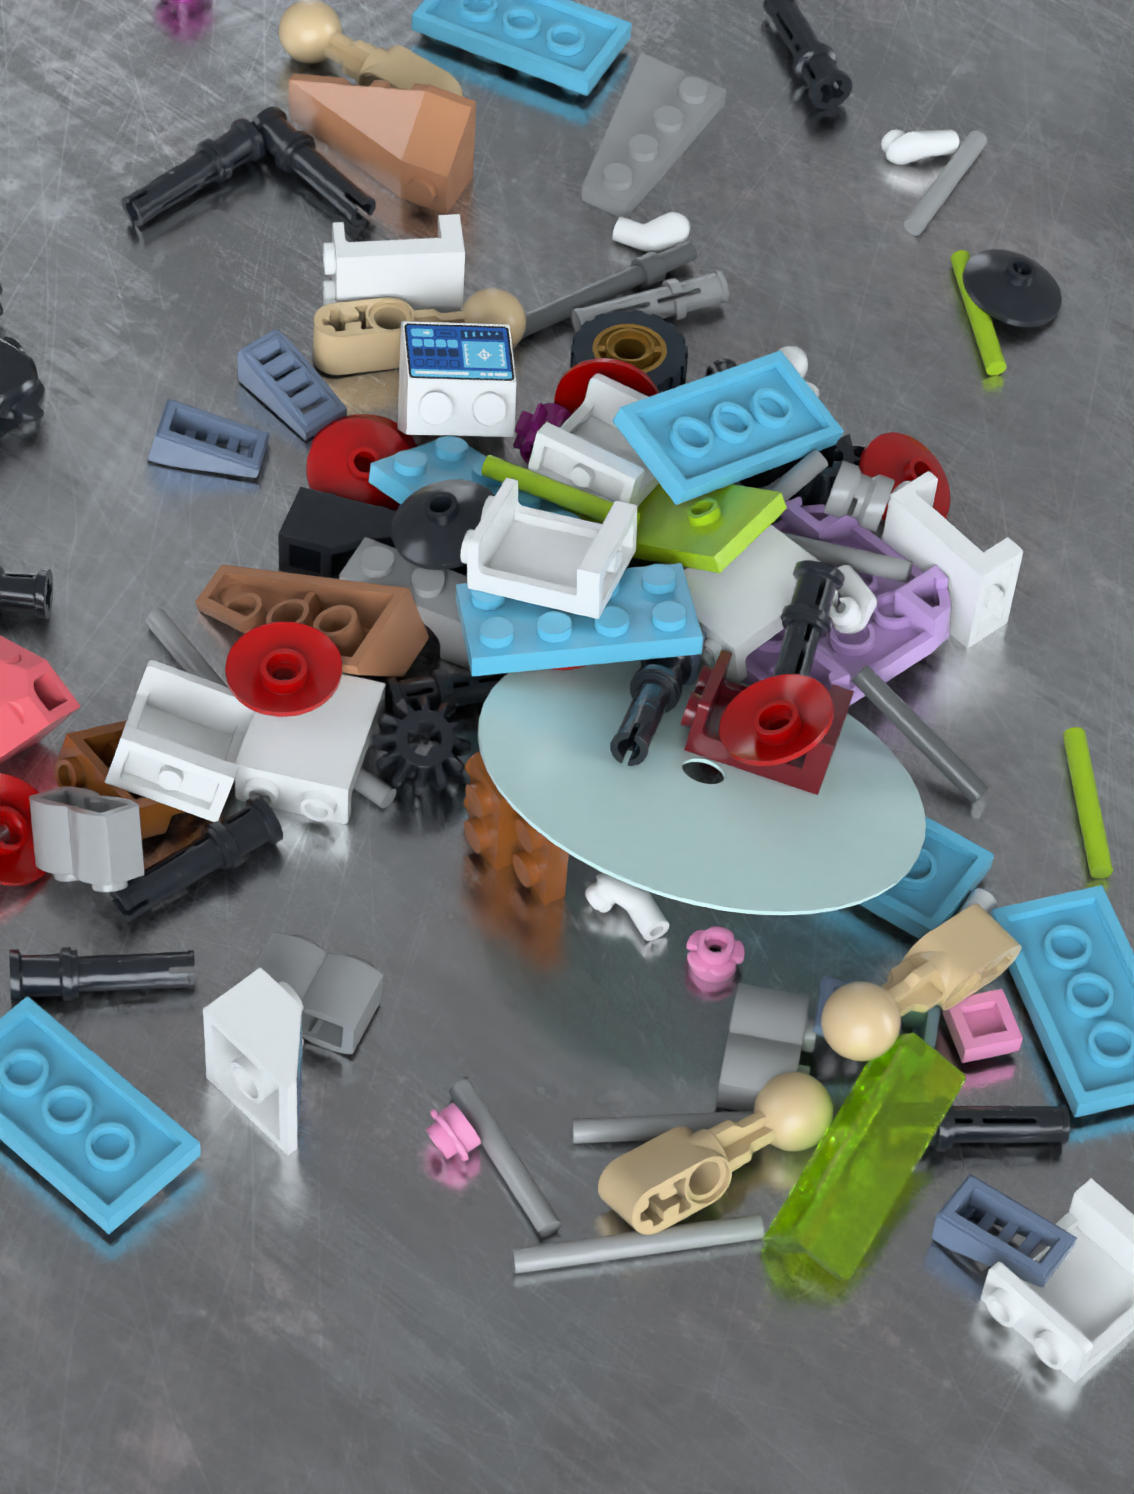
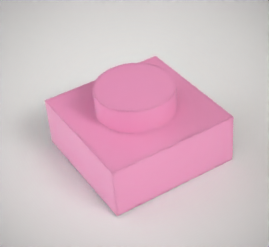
M1003 989L970 995L954 1007L943 1010L944 1019L962 1063L1020 1051L1023 1037Z

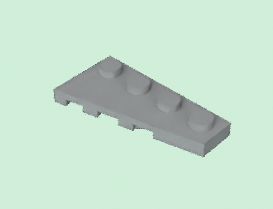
M641 52L582 185L581 200L617 217L627 218L725 105L727 90Z

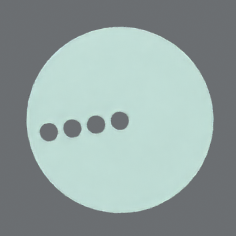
M700 659L695 684L682 686V696L674 709L664 713L650 744L647 757L642 763L635 766H628L632 751H627L623 762L620 763L612 756L610 743L614 735L617 734L632 701L630 682L636 671L641 668V661L639 660L594 664L573 670L543 669L508 673L492 688L483 704L478 721L480 754L489 776L512 808L539 833L578 860L627 884L663 897L722 911L757 915H802L839 910L865 902L895 886L909 873L917 861L925 840L926 820L924 806L918 789L909 773L893 752L876 735L848 713L818 795L685 751L691 728L682 726L681 721L690 694L695 690L702 667L706 665L702 659ZM689 762L706 763L718 769L722 773L724 780L717 784L701 783L687 776L682 766Z

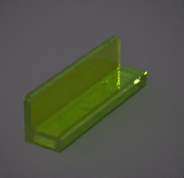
M914 1032L898 1035L893 1046L885 1054L868 1061L762 1241L779 1255L806 1253L838 1280L850 1279L965 1083V1075Z

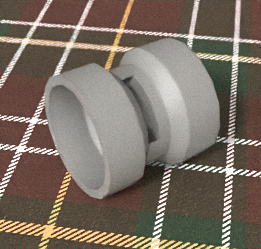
M842 461L823 513L836 518L847 515L857 519L860 527L876 532L895 480L881 474L874 477L867 476L861 473L859 466Z

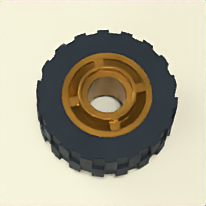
M615 310L613 313H602L595 316V319L590 322L586 321L583 323L579 332H575L571 345L570 368L583 361L597 358L624 361L643 371L654 382L659 393L686 384L688 346H685L686 339L682 333L679 334L677 332L676 326L671 322H665L660 316L645 314L643 311L633 310V312Z

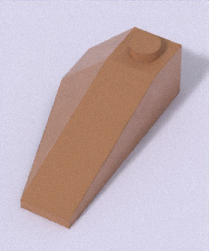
M293 74L289 78V118L400 198L447 215L472 180L476 101L428 84L415 83L409 90L391 88L389 81L374 80L370 86L351 85L349 81L341 77Z
M222 564L195 601L199 611L244 634L258 626L273 622H297L314 627L326 634L337 646L342 659V673L404 677L429 639L411 591L405 587Z

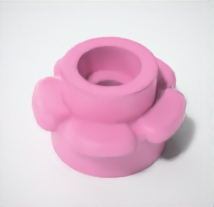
M712 926L705 931H695L689 937L686 948L689 950L687 961L691 970L698 978L707 982L718 983L729 979L735 973L737 964H741L745 957L743 943L740 940L734 939V934L731 930L720 926ZM716 948L719 949L721 952H712L710 951V949Z
M451 1103L440 1112L433 1108L430 1111V1116L435 1123L426 1129L430 1139L446 1160L457 1153L462 1161H467L469 1159L467 1153L481 1144L477 1133L454 1103Z

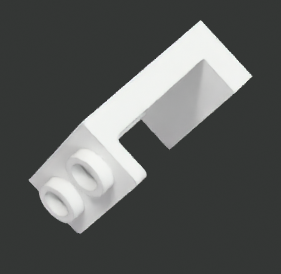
M460 214L438 215V238L348 242L345 239L343 222H333L332 242L323 243L324 274L332 275V280L323 281L324 306L332 303L391 297L405 301L413 310L433 308L439 313L461 311L464 292L465 248Z
M595 374L589 381L583 404L560 428L546 422L537 431L528 469L611 502L617 500L634 504L638 507L659 482L613 423V419L620 407L648 398V396L602 374Z
M928 471L912 482H902L892 491L887 502L888 509L881 540L907 560L912 561L923 572L937 565L948 577L947 588L951 600L950 634L968 649L1007 624L1023 550L1007 537L990 549L982 552L933 508L938 478Z
M506 478L496 496L490 495L486 499L481 521L475 530L469 529L464 537L461 547V562L467 564L468 588L599 619L636 551L637 505L616 500L603 524L520 505L518 502V480Z
M773 525L764 530L721 573L686 568L684 570L700 628L706 633L701 659L707 666L714 668L721 650L733 653L726 676L736 684L747 677L746 657L784 629L780 617L783 608L791 603L797 581L793 576L796 563L804 560L819 561ZM838 590L835 591L832 602L836 609L839 606Z
M150 660L132 704L105 783L216 822L220 817L239 766L235 762L254 711L240 703L229 687L158 661Z
M342 674L340 685L334 695L326 703L313 711L290 717L269 716L254 711L235 764L239 765L235 776L236 799L246 802L247 799L258 795L274 809L305 815L315 821H332L347 824L351 815L352 792L371 737L381 732L377 721L381 714L385 713L386 683Z
M1092 1178L1074 1193L1069 1212L1055 1224L1076 1236L1077 1242L1046 1285L1042 1288L1022 1280L1003 1263L997 1262L988 1270L981 1295V1300L986 1303L989 1312L1000 1324L1006 1327H1013L1034 1346L1035 1352L1046 1365L1055 1370L1060 1369L1075 1383L1134 1330V1214ZM1039 1243L1029 1257L1039 1263L1051 1247Z

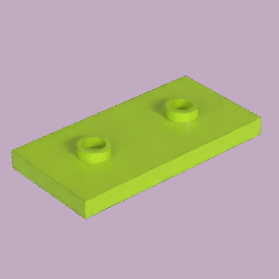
M659 483L637 507V512L641 513V519L637 527L636 551L632 558L665 564L682 563L683 567L721 573L787 509L782 493L731 484L676 505ZM573 510L568 511L576 514L581 520L603 524L601 521Z

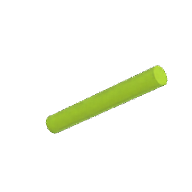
M959 250L951 255L950 261L985 370L988 375H1000L1006 370L1007 366L991 317L971 300L963 284V271L971 255L966 250Z
M492 455L486 457L482 466V476L503 483L506 478L518 480V490L604 522L614 502ZM637 512V527L641 519L640 512Z
M1072 727L1063 733V740L1091 877L1103 879L1113 873V867L1085 730L1080 727Z

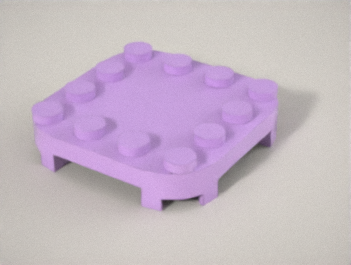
M800 496L785 502L787 509L781 514V520L773 524L781 532L907 560L868 529L860 527L857 519L847 515L836 518L825 514L823 511L826 505L822 504L802 506V498ZM913 564L908 583L857 572L875 595L877 606L866 627L860 632L850 635L840 633L832 624L830 632L825 637L819 639L810 677L821 682L828 691H830L832 684L854 691L850 705L865 696L851 680L866 665L886 683L937 649L950 635L951 600L947 588L948 577L937 565L923 572ZM785 628L746 657L747 677L742 682L748 687L760 680L773 676L784 639Z

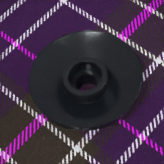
M1002 249L984 250L972 256L964 268L963 284L971 300L982 311L1001 322L1019 327H1037L1053 320L1061 307L1062 295L1056 280L1043 266L1027 256Z
M461 479L443 480L420 488L404 500L393 517L391 536L397 552L407 562L429 570H446L466 565V563L461 562V547L464 537L469 529L475 530L481 521L486 499L490 495H495L479 483Z

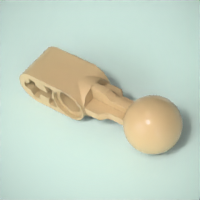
M320 0L297 1L289 6L281 17L278 29L280 42L284 50L292 58L300 62L318 63L329 58L340 64L342 72L356 80L357 85L370 86L374 80L389 81L391 88L409 90L415 83L428 84L463 96L459 83L450 73L400 45H393L387 50L383 47L377 48L370 43H365L362 40L354 41L342 34V26L337 13L325 2Z
M499 288L479 290L465 301L461 311L439 313L433 308L413 310L405 301L391 297L327 304L319 308L314 315L312 359L314 365L319 370L331 375L399 368L401 321L510 325L513 349L524 335L526 315L519 300L511 293Z
M973 904L916 942L905 955L901 964L889 971L888 982L881 987L874 983L858 981L845 984L835 990L827 999L822 1010L821 1026L824 1037L836 1053L847 1059L868 1061L885 1054L897 1040L902 1016L910 1011L925 1013L935 1005H939L943 1010L954 1007L999 977L1017 958L1022 946L979 904Z
M786 1072L777 1075L767 1082L758 1093L754 1104V1113L738 1122L727 1119L708 1130L702 1128L696 1132L688 1127H675L614 1159L600 1176L598 1183L599 1195L606 1204L637 1232L644 1235L656 1234L717 1201L727 1190L731 1182L732 1172L751 1161L753 1152L768 1144L786 1151H802L819 1143L829 1131L832 1123L833 1104L831 1097L824 1085L811 1075L802 1072Z

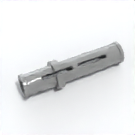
M720 270L681 282L676 278L664 280L662 287L618 297L617 299L580 309L574 308L571 310L572 326L574 332H579L583 323L586 321L590 322L599 314H609L615 310L631 311L634 309L649 315L655 314L660 316L661 319L670 317L673 321L686 318L687 312L719 303H727L729 301V289L725 276Z

